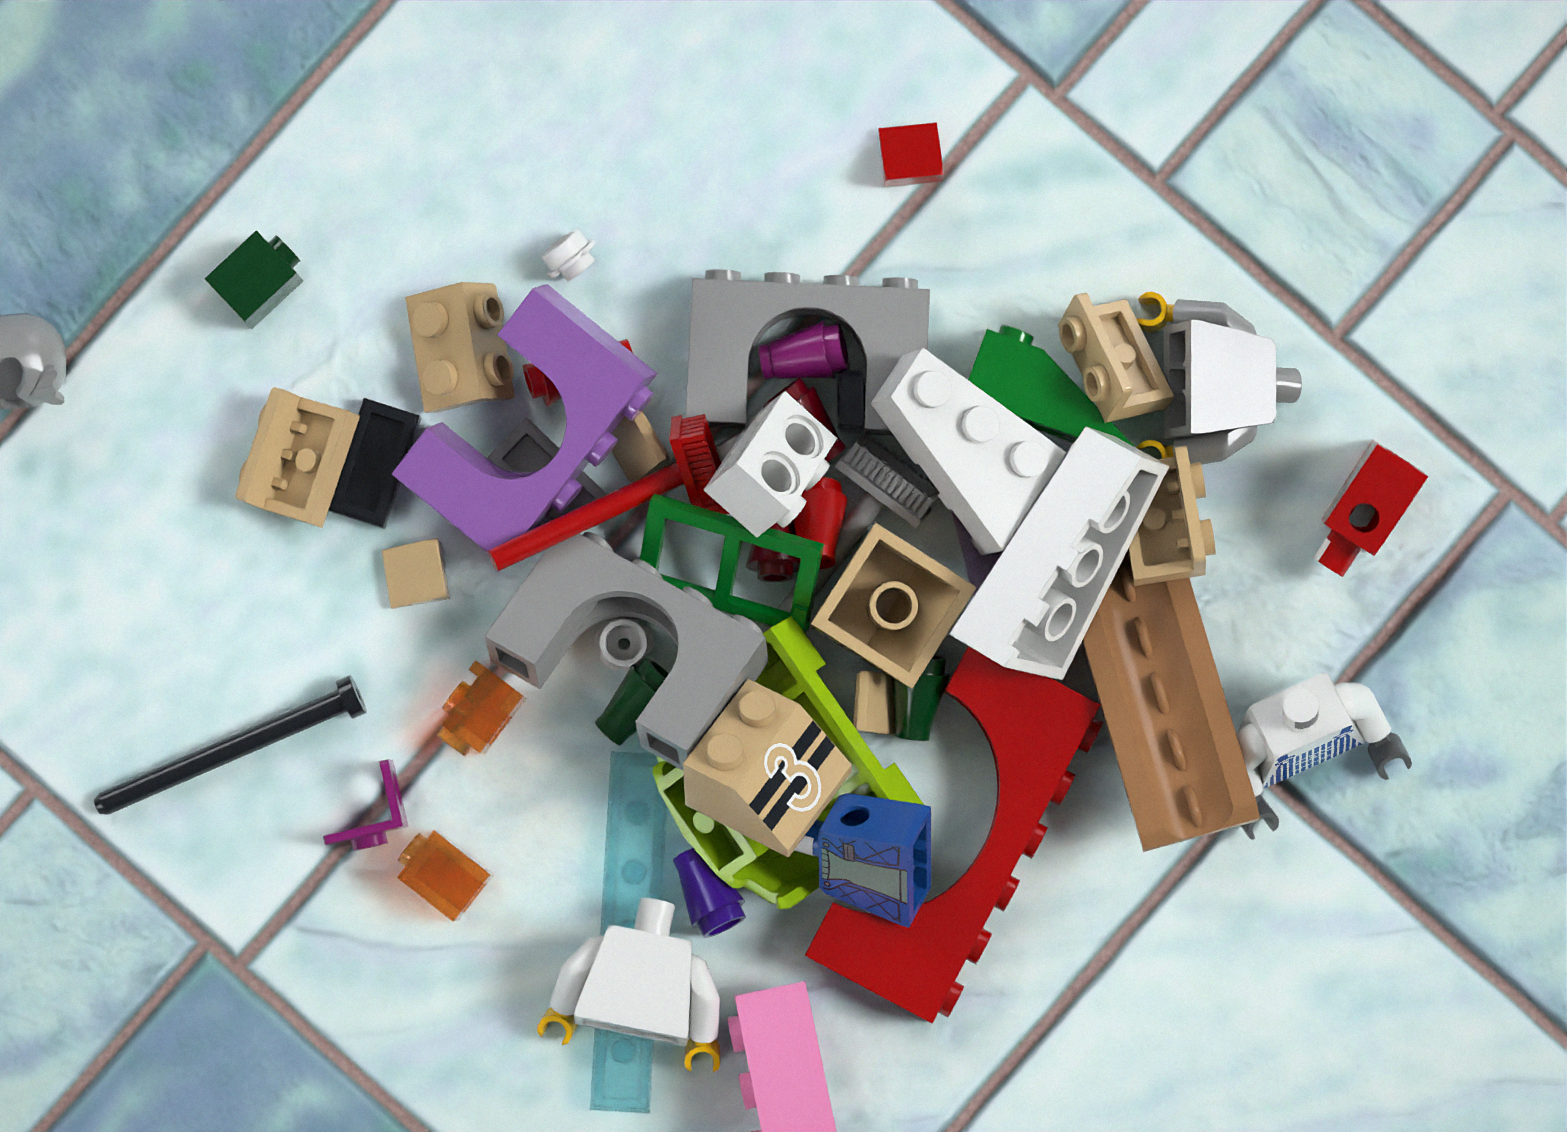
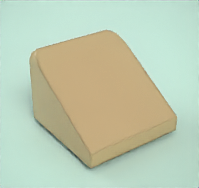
M643 411L633 421L624 417L611 433L618 439V442L612 449V453L631 483L669 464V456Z
M438 538L382 550L391 609L450 599L442 546Z
M860 671L856 675L853 725L858 733L894 735L895 711L891 676L870 671Z

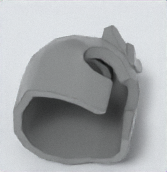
M28 313L0 315V409L32 408L44 402L52 405H62L64 403V396L58 390L66 375V348L61 335L52 324L39 316Z

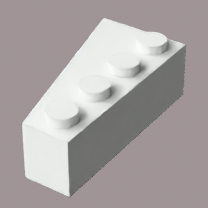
M1085 427L1078 439L1070 447L1067 456L949 635L1003 667L1063 680L1169 466L1113 435Z

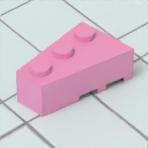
M803 981L736 995L735 1001L738 1015L727 1017L734 1053L746 1051L750 1072L738 1074L745 1109L757 1108L761 1130L751 1132H837L806 982Z

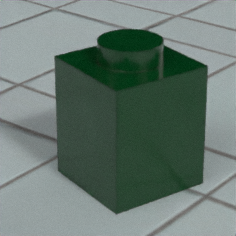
M257 230L204 278L251 329L303 282L302 278L293 269L301 261L277 235L267 242Z

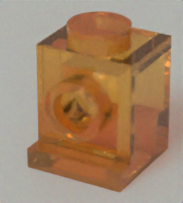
M476 660L468 670L475 674L477 679L471 686L462 681L449 696L442 707V710L448 713L449 716L443 722V728L437 734L439 738L465 757L472 748L478 753L485 755L527 699Z

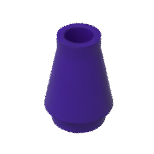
M694 848L684 851L673 859L679 874L691 927H698L703 938H709L725 932L746 918L741 907L745 903L744 898L736 888H732L718 877Z

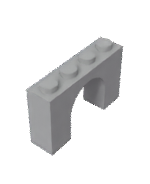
M723 269L706 270L705 279L692 278L686 418L705 414L711 428L745 429L749 363L756 344L767 330L780 321L794 316L814 315L840 323L854 337L863 353L866 366L863 434L894 436L873 408L871 402L902 355L920 348L928 350L930 289H918V280L911 278H884L882 280V287L859 286V278L849 275H826L823 277V284L800 283V275L795 273L768 272L764 274V281H742L741 272Z
M584 532L583 535L577 534L548 548L484 637L491 662L541 689L575 640L593 625L618 617L643 619L657 625L673 639L678 648V653L670 673L635 723L640 747L683 770L684 761L747 679L755 682L768 664L766 637L762 635V630L744 616L734 615L731 618L713 608L710 600L699 591L690 587H683L681 590L664 581L661 574L645 561L634 559L630 562L617 555L604 539L594 533Z

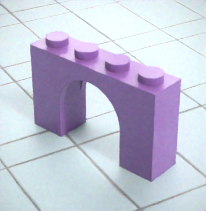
M548 284L532 288L497 335L542 371L554 383L562 397L566 412V430L562 445L555 457L538 471L516 472L496 466L446 424L441 422L425 429L392 473L394 477L487 553L488 550L539 527L553 508L562 513L582 489L583 485L576 481V479L587 464L591 463L594 467H597L618 442V439L611 433L621 420L627 417L630 421H633L654 395L647 387L658 373Z

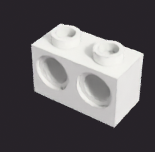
M784 391L751 418L704 491L756 538L776 522L784 528L805 506L807 501L801 496L802 492L811 489L828 470L830 464L824 458L837 437Z

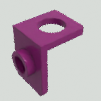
M393 760L379 761L392 820L323 836L325 845L351 841L353 851L387 844L386 832L409 827Z

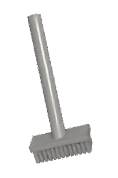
M864 433L834 466L866 492L842 523L836 548V563L830 568L819 570L814 598L884 506L917 529L932 511L931 506L938 498L937 494L940 493L933 483H929L930 481L927 478L923 479V475H918V471L912 470L910 465L906 466V462L900 461L898 456L894 457L893 452H888L885 446L881 447L882 444L876 443L873 437L869 438L870 435ZM796 584L777 609L791 612ZM764 625L761 630L764 633L772 626Z

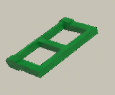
M658 494L652 496L649 502L639 560L645 561L657 571L659 570L667 519L723 535L725 540L715 590L661 574L663 580L681 590L683 587H690L699 591L710 600L713 608L732 615H741L749 620L772 627L792 616L806 634L810 627L809 622L824 548L823 543L772 528L767 529L756 538L732 516ZM742 541L801 559L791 612L732 595Z

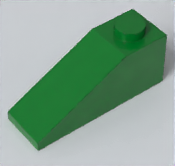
M1001 325L998 333L989 329L986 330L968 381L1037 431L1074 443L1084 428L1089 427L1113 435L1134 447L1112 422H1104L1098 407L1043 349L1032 345L1034 340L1032 335L1005 325Z

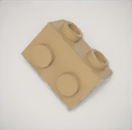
M459 282L405 297L424 413H439L483 401H505L514 398L512 383L514 374L513 364L507 354L506 342L497 335L503 328L504 310L497 294V288L493 283Z
M1087 293L1074 295L1058 324L1060 339L1065 350L1072 354L1083 376L1085 392L1088 398L1096 403L1104 422L1107 423L1166 409L1174 398V394L1127 299L1093 306Z
M273 387L267 403L260 412L258 429L248 459L240 471L239 485L235 495L236 499L264 511L323 528L360 416L348 410L306 399L284 389Z
M1187 446L1174 448V457L1157 459L1168 465L1169 468L1128 548L1134 586L1203 576L1206 573V556L1216 554L1211 520H1199L1196 499L1206 497L1201 462H1189Z

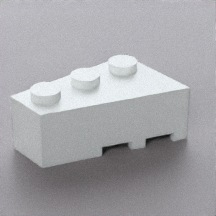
M925 348L902 355L871 402L873 408L914 464L921 466L940 492L937 495L946 508L953 510L972 536L971 542L981 555L1004 550L1067 453Z

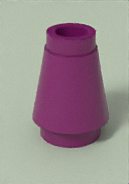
M822 320L772 340L770 343L759 345V358L765 379L776 377L778 379L835 378L836 372L849 369L847 345L840 323L827 325Z

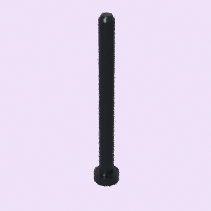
M351 675L336 681L338 690L100 792L94 799L95 807L99 814H112L347 711L352 719L367 713L360 691Z

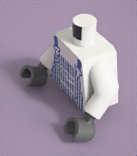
M1321 673L1263 699L1248 708L1236 735L1256 798L1260 819L1263 818L1272 831L1277 830L1279 819L1263 796L1260 795L1263 789L1362 745L1364 741L1369 743L1368 754L1378 775L1382 779H1389L1384 766L1392 759H1403L1407 769L1411 768V758L1401 738L1397 734L1390 732L1391 726L1374 694L1368 687L1360 683L1347 682L1335 685L1328 673ZM1256 822L1241 825V828L1251 840L1255 839L1253 827Z

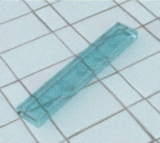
M611 751L600 936L605 935L609 925L634 929L640 898L663 900L668 807L658 791L652 773L653 767L658 763L655 754ZM595 1028L590 1110L650 1113L654 1040Z

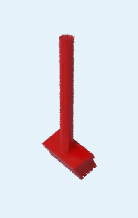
M702 414L684 419L682 415L671 417L669 441L676 459L675 463L488 550V555L496 571L499 572L648 502L654 494L662 495L682 485H685L692 505L725 515L730 514L704 491L721 465L706 415Z

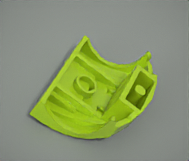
M792 616L765 631L762 635L766 637L769 662L755 682L799 703L852 764V772L817 820L825 821L838 797L846 793L923 804L896 763L894 762L884 769L816 672L826 665L825 661ZM657 756L658 763L653 767L652 773L658 791L683 837L714 873L729 886L737 889L744 886L770 904H776L778 909L791 908L820 888L819 857L798 851H793L789 857H786L686 806L683 770Z

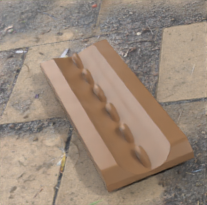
M1127 550L1082 643L1142 850L1146 852L1260 820V815L1190 578L1134 586Z

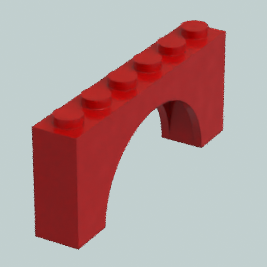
M970 646L964 652L944 693L962 705L976 720L989 743L994 758L997 776L996 807L989 833L980 852L966 872L953 885L921 905L909 928L875 914L852 910L832 902L805 953L806 957L932 1024L938 1013L947 1018L951 1014L964 989L962 984L955 981L966 960L976 965L992 935L991 932L983 928L994 907L1004 912L1020 882L1019 879L1011 875L1022 854L1030 859L1034 856L1048 827L1039 823L1048 803L1052 802L1060 806L1076 774L1066 770L1077 749L1088 753L1103 725V721L1094 717L1100 707V704L1049 677L1003 667Z

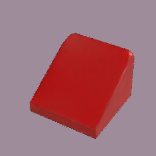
M937 122L878 128L884 187L943 182L944 171Z

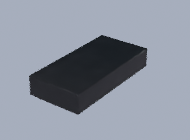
M364 398L358 414L360 418L328 511L385 529L401 483L392 473L412 448L422 417Z

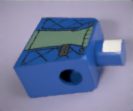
M846 793L838 797L825 821L816 820L794 851L819 857V887L825 894L909 928L931 889V807L917 803Z

